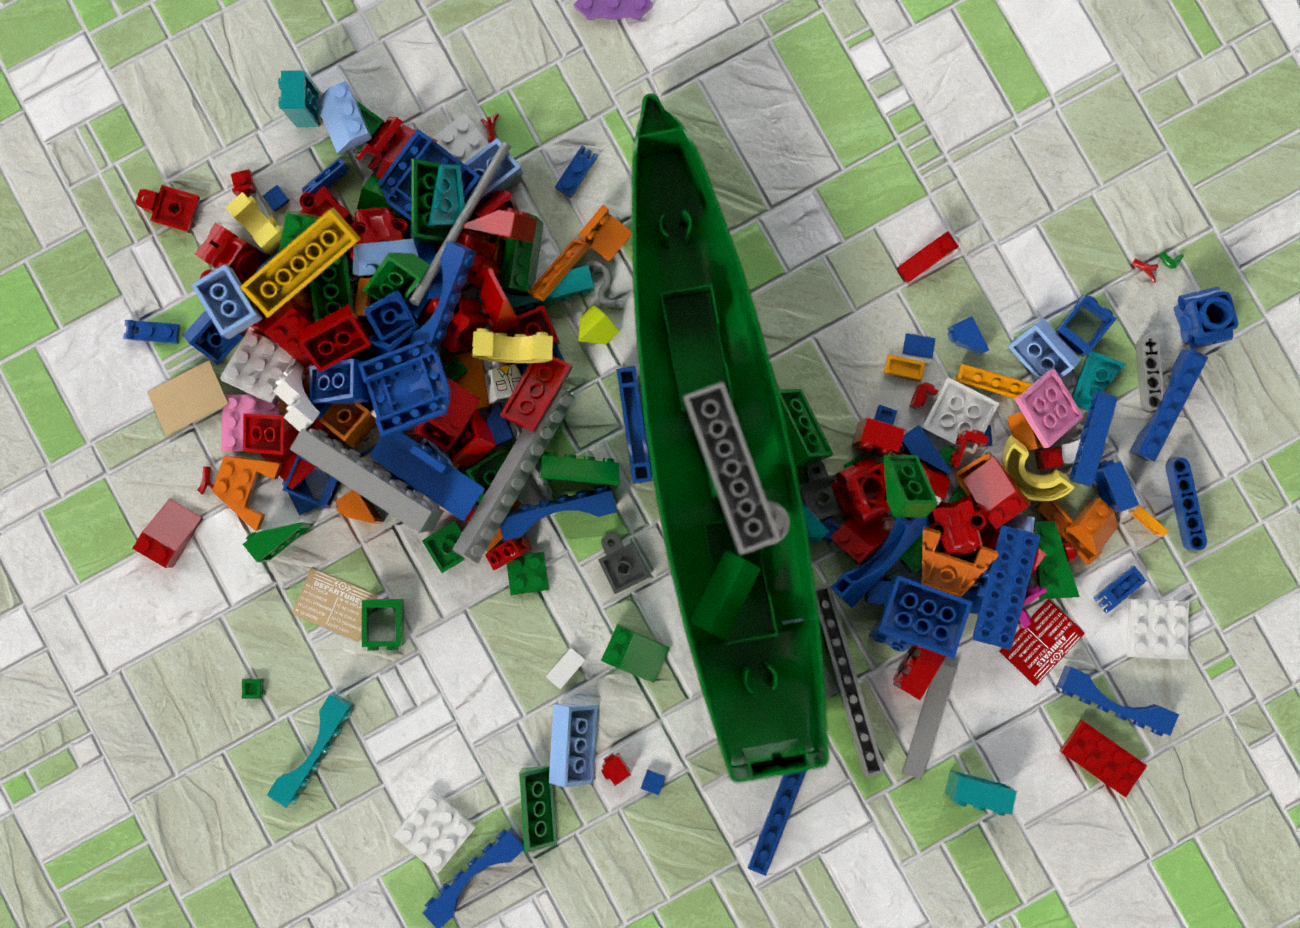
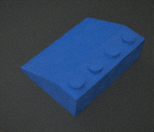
M898 575L893 576L886 596L878 632L955 659L973 602Z

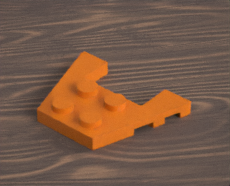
M224 456L212 492L253 530L258 531L261 528L265 514L248 506L258 475L261 473L274 480L277 479L283 462Z
M924 526L922 584L961 598L975 583V580L981 573L986 571L990 563L996 560L999 555L998 551L981 546L974 564L935 551L941 532Z

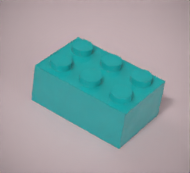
M305 70L281 71V78L278 79V86L281 90V97L278 98L279 108L297 128L319 127V109L316 101L319 99V90Z
M950 770L945 793L957 805L966 807V804L974 806V809L985 811L987 808L992 810L994 814L1005 816V813L1012 815L1017 791L1004 783Z

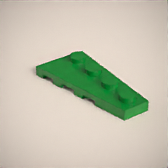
M1055 521L1034 522V531L1040 535L1038 548L1046 553V556L1037 566L1038 587H1045L1047 589V592L1040 595L1039 599L1080 597Z

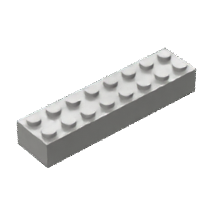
M722 382L685 395L683 397L684 403L739 554H744L780 541L724 383Z
M313 428L301 429L290 450L419 533L433 531L444 512L439 508L440 505L433 500L427 501L424 499V495L421 492L410 490L407 488L408 484L398 479L396 481L391 478L392 474L388 471L377 469L374 462L368 459L363 460L359 457L360 454L357 451L346 449L343 447L345 445L343 442L337 439L332 440L324 430H315Z

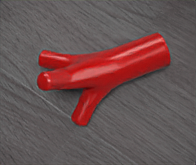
M498 113L492 119L488 117L487 121L483 118L481 119L487 130L488 142L495 140L494 128L496 119L499 116Z
M1135 258L1131 265L1143 270L1151 278L1152 283L1156 282L1152 270L1156 271L1159 265L1147 264Z
M203 466L202 481L197 489L201 495L204 494L207 486L212 490L214 487L210 480L211 467Z

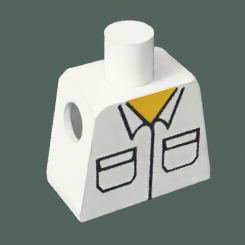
M491 361L494 369L485 374L489 405L509 400L522 378L516 365L505 366L504 362Z

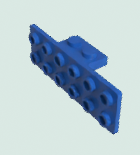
M402 431L385 438L381 437L369 455L371 459L462 521L466 520L484 491V487L450 465L446 458L441 455H435L430 447L419 444Z
M1004 525L1001 526L995 551H998L999 555L995 561L993 560L986 571L981 573V577H983L982 582L976 590L977 600L982 602L972 636L973 640L1009 650L1012 648L1040 540L1039 534Z

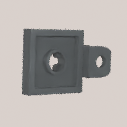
M821 461L804 467L807 483L800 484L799 487L805 506L818 519L843 513L832 490V484L837 481V474L828 476L825 465ZM814 467L817 468L816 474L812 471ZM822 492L824 495H828V498L825 500L826 503L818 501V497H820Z
M615 532L602 538L601 544L606 556L599 558L598 561L614 594L650 578L633 543L624 546L620 537ZM613 539L615 544L610 546L608 540ZM621 563L629 565L625 574L623 571L619 572L618 570L621 567Z

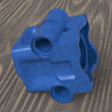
M1219 287L1180 295L1178 297V306L1173 308L1180 326L1183 344L1189 343L1192 349L1230 341L1233 339V330L1238 327V319L1232 297L1229 292H1222Z

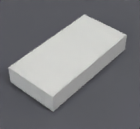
M571 647L546 678L561 689L586 659Z

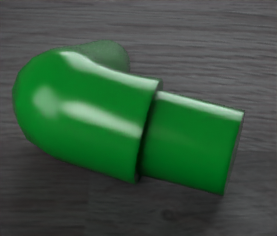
M1163 251L1158 257L1166 267L1174 269L1179 265L1184 255L1181 254L1172 259Z

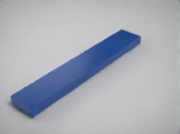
M806 771L782 776L747 866L748 869L766 876Z

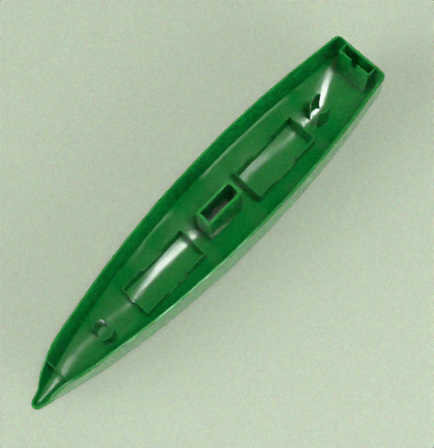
M649 93L642 99L641 114L637 124L632 156V272L635 327L644 424L667 560L685 635L729 777L733 782L743 783L823 768L829 762V743L819 611L808 531L778 387L745 274L702 158L683 124L670 111L664 109L655 94ZM722 382L725 385L766 501L776 502L784 507L790 521L788 533L783 540L744 554H739L683 400L685 395ZM725 550L761 568L726 640L690 622ZM790 619H803V620H805V621L795 622V623H789V624H782V623L780 622V620H790Z

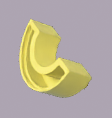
M242 192L226 209L253 236L252 238L271 256L280 248L283 228L278 225L279 223L272 216L267 217L257 207L259 203L251 195L247 197Z
M489 329L473 331V357L504 363H541L552 360L553 336H548V333L537 332L536 335L528 337L524 334H515V337H508L506 333L494 334L489 332Z
M1013 436L1008 438L1002 451V466L1029 500L1041 502L1056 500L1067 495L1075 488L1070 478L1057 468L1044 475L1029 472L1025 468V461L1029 456L1027 447Z

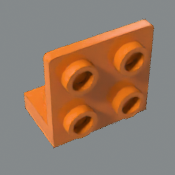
M604 205L599 208L579 233L580 240L588 242L590 248L608 262L613 259L632 235V231L611 216L609 209Z

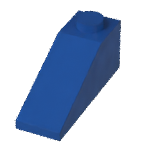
M919 425L904 434L900 446L902 453L918 455L920 462L928 465L930 468L939 470L946 475L952 473Z

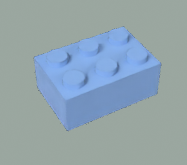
M226 264L191 284L219 333L227 339L234 337L263 319L253 301L240 288L242 283L234 270Z

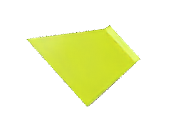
M592 305L580 317L578 341L607 345L620 331L606 314L595 305Z

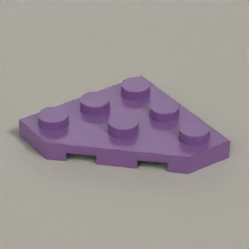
M577 0L574 3V8L587 20H595V18H606V20L632 18V20H640L653 7V3L650 0Z

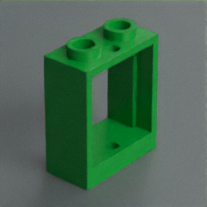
M404 599L362 600V647H367L368 651L379 650V647H387V650H399V646L404 645ZM396 607V641H369V608Z

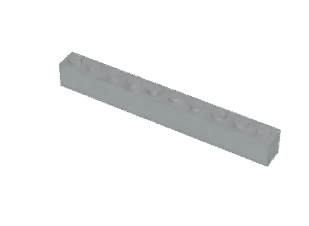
M561 387L535 433L525 428L522 430L452 549L463 558L477 564L480 562L575 399L566 389Z
M826 582L815 586L820 630L862 775L867 779L884 774L885 771L832 589L830 588V583Z

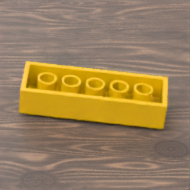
M333 207L240 286V288L269 317L361 238Z

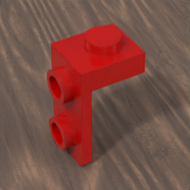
M974 429L972 432L965 430L959 433L956 439V444L958 445L956 452L953 451L950 457L951 468H959L967 441L984 446L987 445L989 437L983 436L984 432Z
M524 534L522 537L507 540L487 552L485 556L492 569L497 570L533 549Z

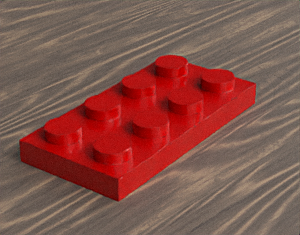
M554 356L548 362L530 363L500 413L501 417L535 433L573 368L572 365Z
M1083 720L1079 721L1059 751L1125 798L1147 767L1142 761Z

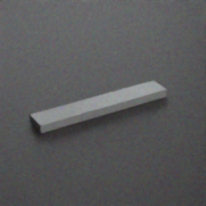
M942 663L927 689L902 770L903 774L918 779L923 777L955 673V667Z

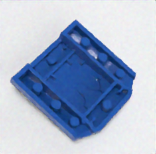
M417 129L381 178L378 185L387 203L412 221L413 158L444 165H460L464 200L481 176L421 130Z
M423 340L358 364L363 382L367 384L377 416L375 420L382 438L448 414L451 389L440 356Z

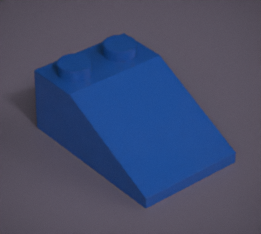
M357 359L342 360L320 373L315 366H310V402L313 405L368 402L369 391L367 384L363 382L358 365L364 361Z

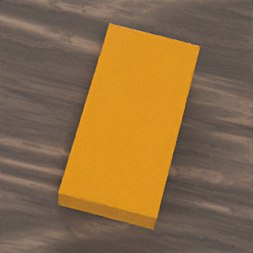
M888 354L883 374L921 382L925 362Z
M1138 505L1128 510L1134 518L1155 536H1165L1168 533V530L1141 506Z

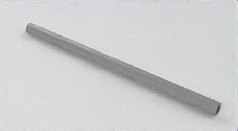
M502 142L412 295L410 301L413 304H420L441 268L440 258L446 242H456L464 224L469 220L510 150L511 146L508 143Z

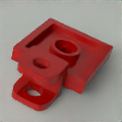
M388 117L369 144H363L355 158L361 160L368 152L373 156V159L367 167L373 170L383 157L380 153L382 151L385 152L391 144L389 141L392 136H397L401 131L402 127L400 125L403 121L398 117Z
M161 185L159 194L151 190L140 189L135 203L143 210L152 213L151 222L190 233L200 197ZM178 204L180 210L173 214L174 211L171 210V207H175Z

